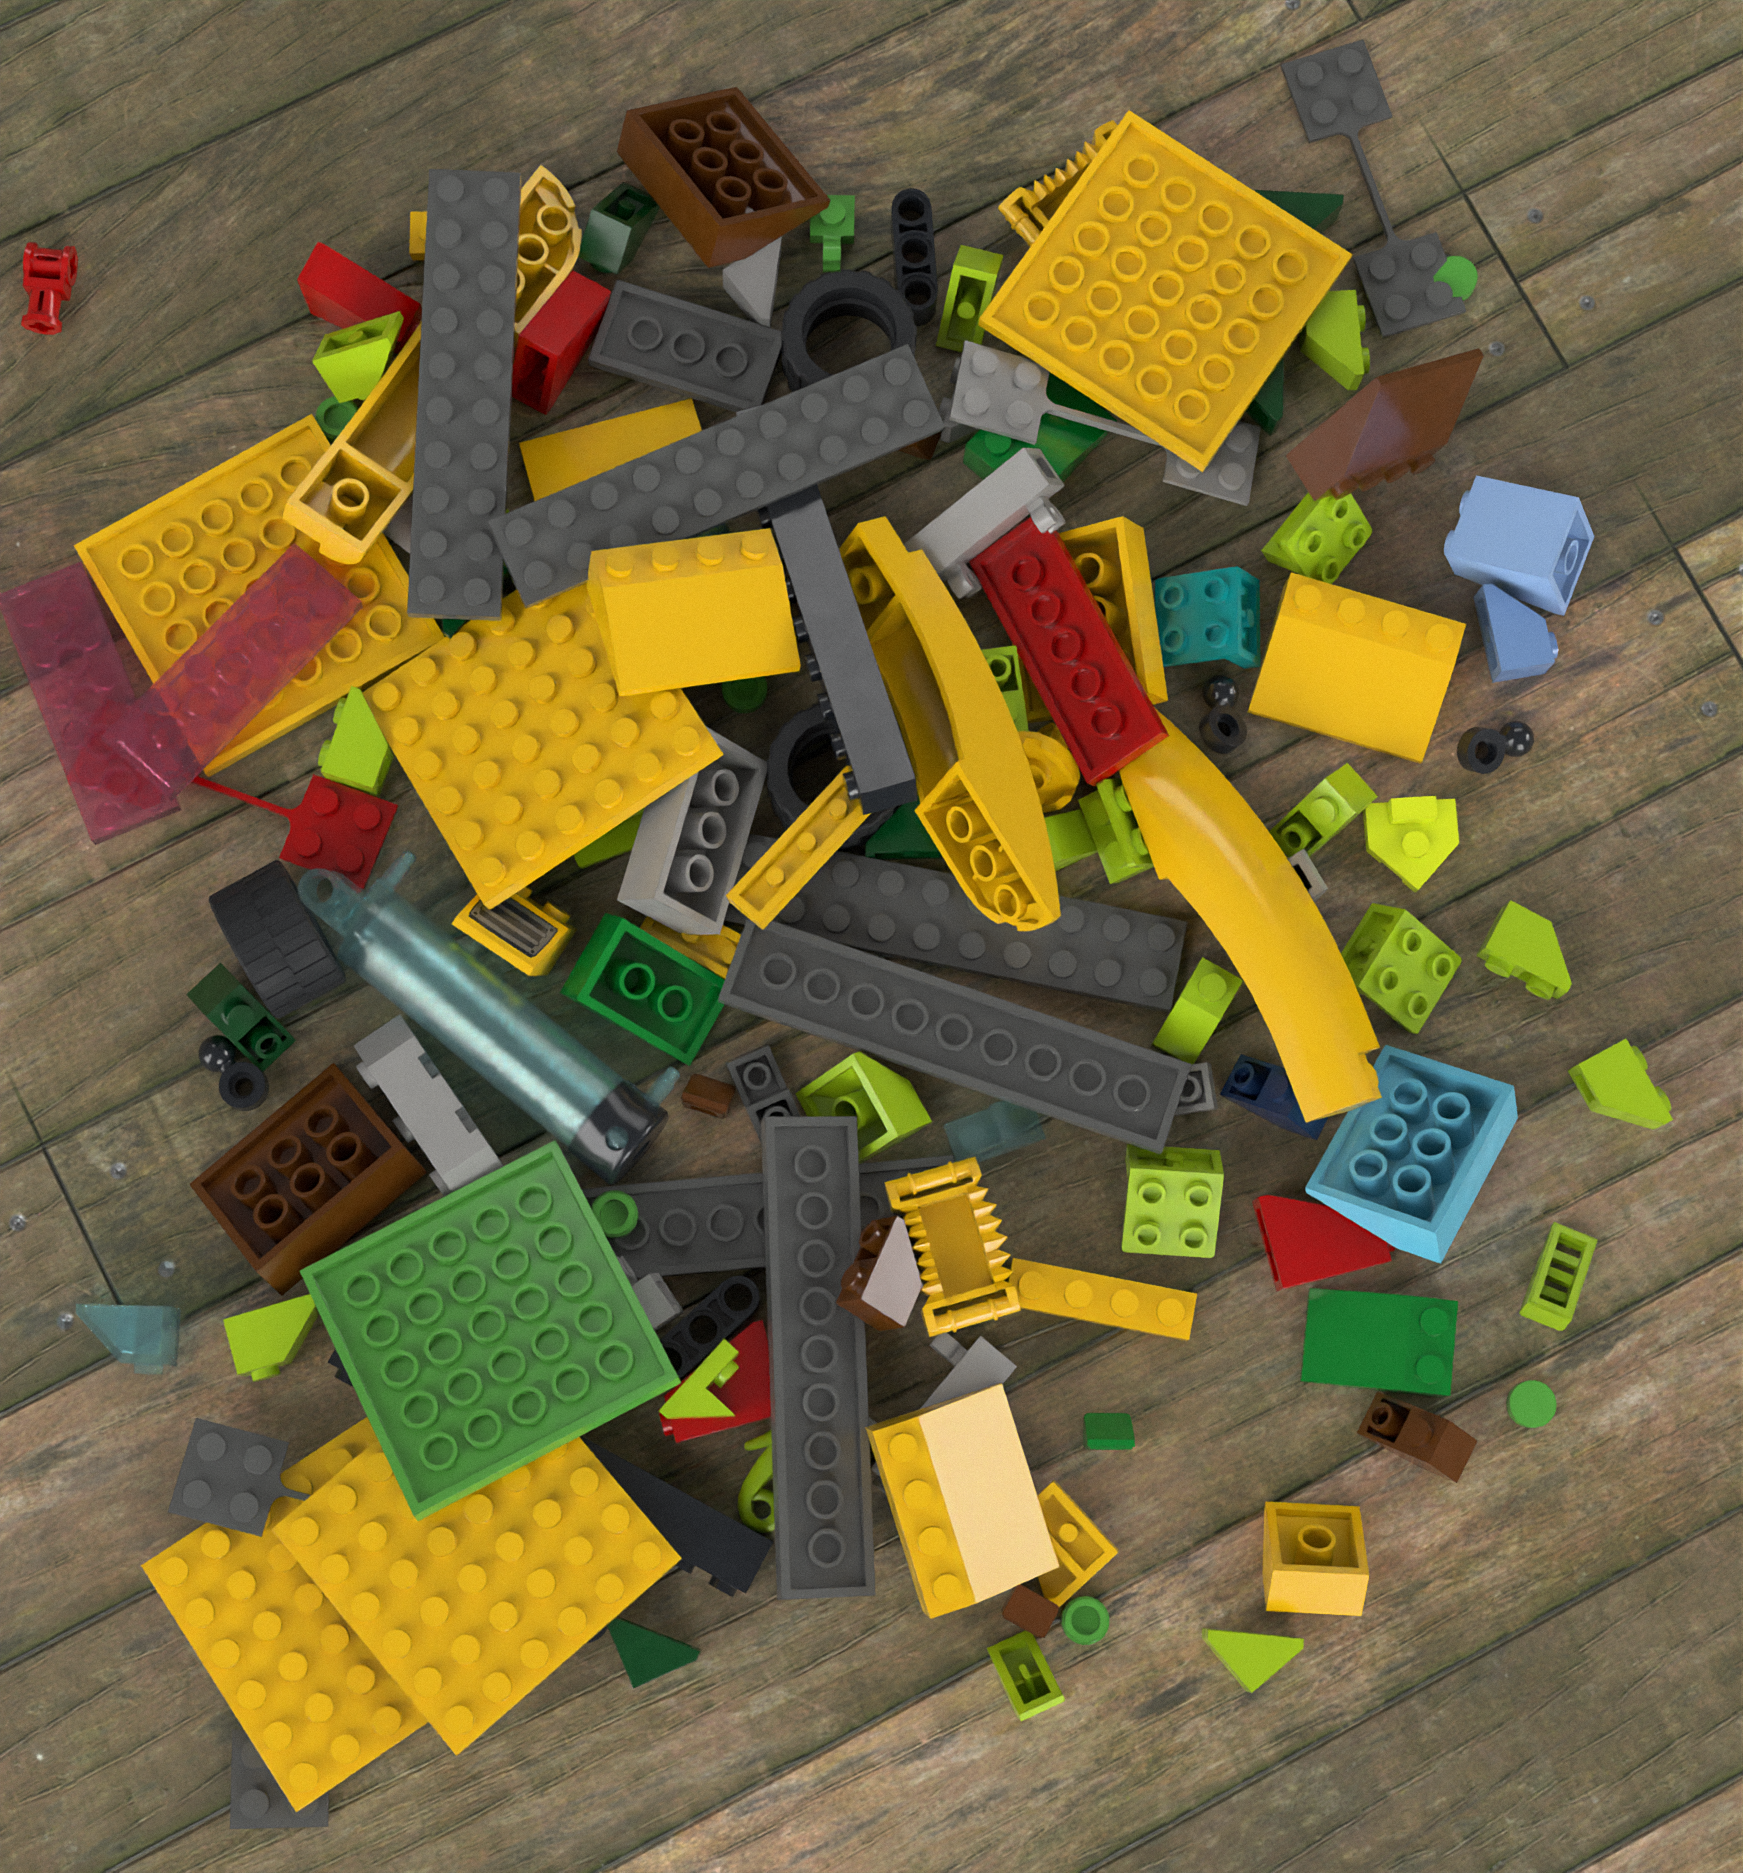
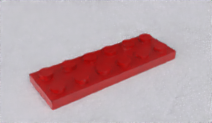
M1030 517L969 561L1014 646L1016 645L1018 655L1088 784L1096 786L1098 782L1107 779L1170 736L1057 530L1053 533H1049L1048 530L1045 533H1041Z

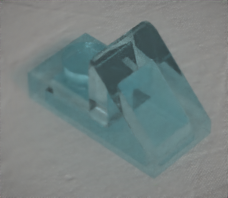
M1006 1101L990 1104L986 1110L943 1124V1129L955 1162L975 1156L977 1162L980 1163L1046 1139L1035 1111Z

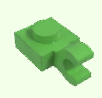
M827 195L831 200L829 207L810 218V243H823V272L840 271L841 244H854L855 195Z

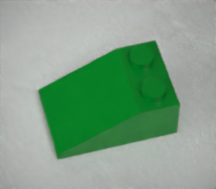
M1049 372L1046 395L1051 402L1117 422L1114 417L1092 399ZM1045 413L1040 419L1035 445L980 429L965 445L963 464L984 480L1022 448H1036L1042 451L1064 483L1110 431Z
M605 913L559 993L667 1055L690 1066L724 1007V1004L718 1002V998L725 980L624 918Z
M1309 1288L1300 1382L1434 1398L1451 1396L1458 1301L1412 1295Z

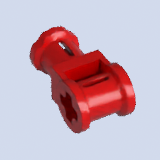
M28 242L26 244L23 255V287L29 295L27 314L23 315L21 320V326L25 329L45 335H55L62 332L63 325L59 320L61 301H70L72 286L75 284L78 271V256L74 246L67 245L63 250L42 248L36 242Z

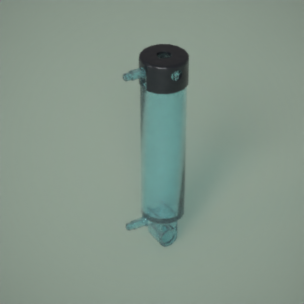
M404 851L399 858L395 859L382 877L377 878L366 893L345 875L337 871L315 868L302 876L298 884L300 900L344 937L337 957L568 1147V1151L606 1183L613 1185L620 1181L649 1150L669 1119L668 1112L660 1104L674 1088L675 1082L680 1077V1072L672 1066L668 1067L656 1079L648 1091L644 1093L601 1061L394 891L416 861V856L410 851ZM328 878L332 882L333 893L330 899L326 902H321L316 893L317 886L320 881Z

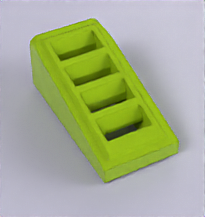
M1553 1222L1527 1288L1519 1314L1558 1331H1563L1572 1321L1598 1239ZM1557 1243L1581 1252L1580 1257L1576 1258L1556 1250ZM1551 1261L1574 1270L1573 1275L1551 1267ZM1545 1279L1568 1288L1567 1292L1564 1293L1545 1285Z

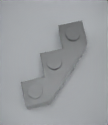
M401 1014L353 1045L363 1060L356 1068L371 1089L379 1085L399 1114L392 1121L408 1143L416 1139L436 1169L429 1175L444 1197L504 1166Z

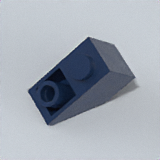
M1240 1054L1220 1093L1224 1098L1276 1126L1314 1140L1318 1139L1329 1118L1325 1117L1306 1123L1285 1068Z

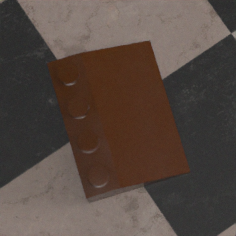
M738 87L626 111L616 152L708 268L746 259L829 207L831 200Z
M1479 348L1374 378L1293 448L1286 457L1313 500L1317 501L1329 496L1339 500L1352 493L1358 487L1364 492L1376 486L1383 479L1387 483H1391L1409 471L1412 475H1416L1430 467L1436 461L1433 455L1444 447L1449 440L1484 357Z
M332 1063L189 1185L255 1271L283 1296L303 1279L300 1270L331 1255L425 1175L427 1171L341 1070Z

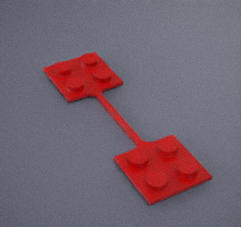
M103 699L68 780L69 782L154 813L166 783L171 779L180 778L288 818L290 831L279 859L365 890L399 807L397 804L313 774L299 806L293 809L277 806L180 770L177 765V756L185 738L177 724L109 699Z

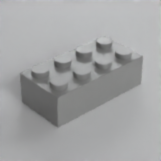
M708 727L707 729L724 755L644 808L617 898L621 903L680 934H720L729 905L726 895L734 887L767 773V762Z

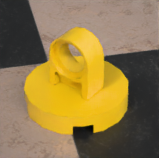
M1050 723L1037 732L1019 731L1018 734L1031 769L1043 813L1062 809L1071 801L1080 780L1078 765L1068 750V746L1059 729L1054 723Z

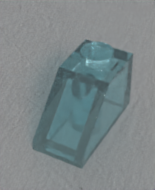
M76 1304V1314L120 1363L134 1365L133 1374L163 1375V1366H177L180 1309L172 1306Z

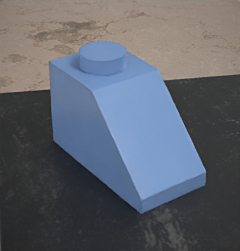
M1492 583L1482 585L1473 598L1492 683L1545 674L1555 663L1554 659L1558 656L1555 634L1548 632L1545 618Z

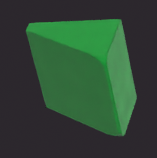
M1127 1413L1085 1414L1083 1417L1084 1448L1086 1450H1132L1135 1447V1436L1130 1415Z

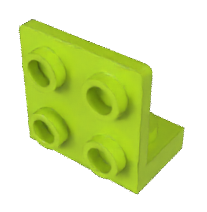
M1376 903L1370 905L1341 952L1358 993L1365 995L1405 1030L1413 1034L1419 1033L1462 962L1458 954L1406 909Z
M1127 1144L1125 1162L1128 1185L1121 1242L1122 1251L1127 1253L1202 1258L1214 1257L1224 1180L1220 1150L1164 1146L1162 1153L1157 1154Z

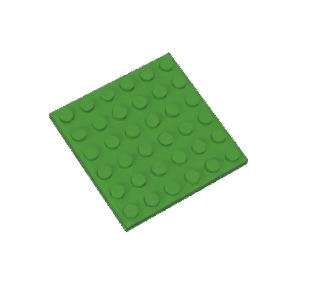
M556 1140L300 1270L391 1469L417 1521L681 1383Z

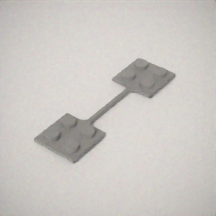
M965 340L949 420L1035 445L1041 416L1049 413L1162 446L1132 426L1051 402L1046 395L1049 371L1034 361ZM1238 421L1203 472L1163 447L1167 454L1163 482L1247 506L1250 499L1261 427Z

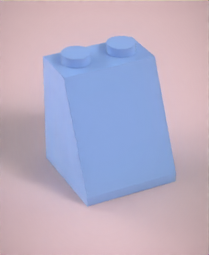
M1476 475L1471 490H1466L1462 496L1459 508L1460 519L1456 529L1448 533L1444 544V555L1454 574L1481 585L1492 583L1511 597L1564 616L1594 539V534L1579 497Z

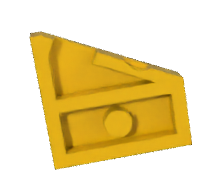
M1053 1480L1037 1497L1059 1567L1038 1576L1044 1598L1060 1607L1106 1565L1119 1550L1064 1489Z

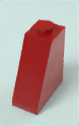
M317 242L297 279L310 313L343 329L400 311L404 320L394 349L396 354L401 352L422 322V307L419 302L321 242Z
M573 270L519 334L513 363V398L547 415L598 333L609 303L610 290Z
M1272 1195L1260 1196L1252 1201L1276 1292L1384 1265L1392 1261L1390 1252L1395 1251L1394 1246L1329 1206Z
M763 1320L753 1322L729 1342L739 1352V1355L734 1360L739 1368L721 1388L713 1383L707 1389L735 1416L667 1419L659 1412L665 1436L674 1434L675 1441L679 1444L771 1418L769 1345ZM693 1372L664 1396L665 1402L672 1397Z

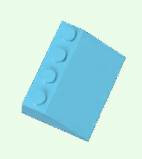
M1385 1045L1373 1066L1378 1076V1088L1382 1098L1347 1112L1306 1185V1193L1397 1249L1441 1264L1518 1119L1514 1086Z

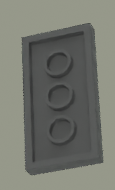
M617 279L588 361L591 367L723 409L738 412L764 404L782 353L781 331Z

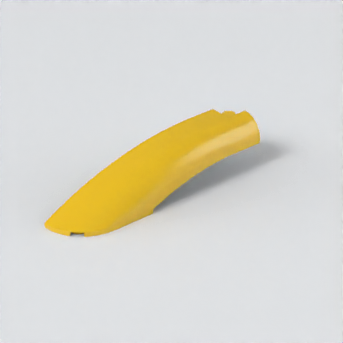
M542 165L538 167L521 189L514 355L521 331L573 270L579 255L582 239V229H579L575 215L576 206L572 197L562 183ZM422 322L355 415L286 501L282 518L319 542V553L337 562L345 564L360 562L413 494Z
M886 516L860 522L841 545L839 551L916 778L920 804L914 811L968 898L984 915L997 924L1006 922L1017 927V931H1033L1055 922L1061 916L1053 856L1031 769L1018 731L996 679L963 615L923 550L908 553Z
M1155 708L1170 736L1121 768L1119 772L1127 798L1159 880L1169 879L1198 912L1225 949L1249 988L1271 1032L1306 1123L1351 1111L1382 1098L1378 1088L1377 1073L1373 1066L1368 1063L1365 1055L1380 1048L1347 965L1316 904L1282 849L1243 797L1203 752Z

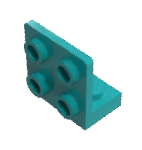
M1235 566L1158 578L1155 581V612L1163 667L1227 659L1243 669L1261 667L1259 579Z

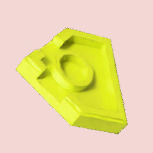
M1436 796L1391 798L1388 802L1371 803L1363 810L1366 852L1379 863L1385 864L1415 893L1459 844L1455 799L1437 800Z

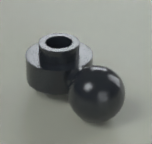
M1226 675L1213 676L1205 683L1203 698L1212 710L1202 717L1199 723V732L1204 743L1210 749L1220 754L1231 753L1247 737V727L1243 718L1237 711L1231 708L1239 697L1238 686L1232 678Z
M1512 721L1505 724L1499 733L1493 729L1472 727L1461 736L1458 742L1457 757L1459 763L1464 769L1471 772L1491 773L1501 765L1505 754L1511 757H1520L1527 754L1533 747L1534 733L1526 723L1521 721Z
M210 1036L201 1043L198 1051L201 1064L209 1071L222 1074L219 1080V1092L222 1099L228 1105L240 1111H250L261 1106L269 1093V1081L265 1073L251 1063H237L235 1061L236 1048L225 1036ZM245 1081H252V1092L246 1096H241L239 1092L241 1084Z

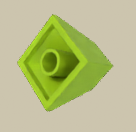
M860 1051L853 1053L795 1093L807 1117L857 1116L858 1164L902 1142L932 1122L909 1080Z

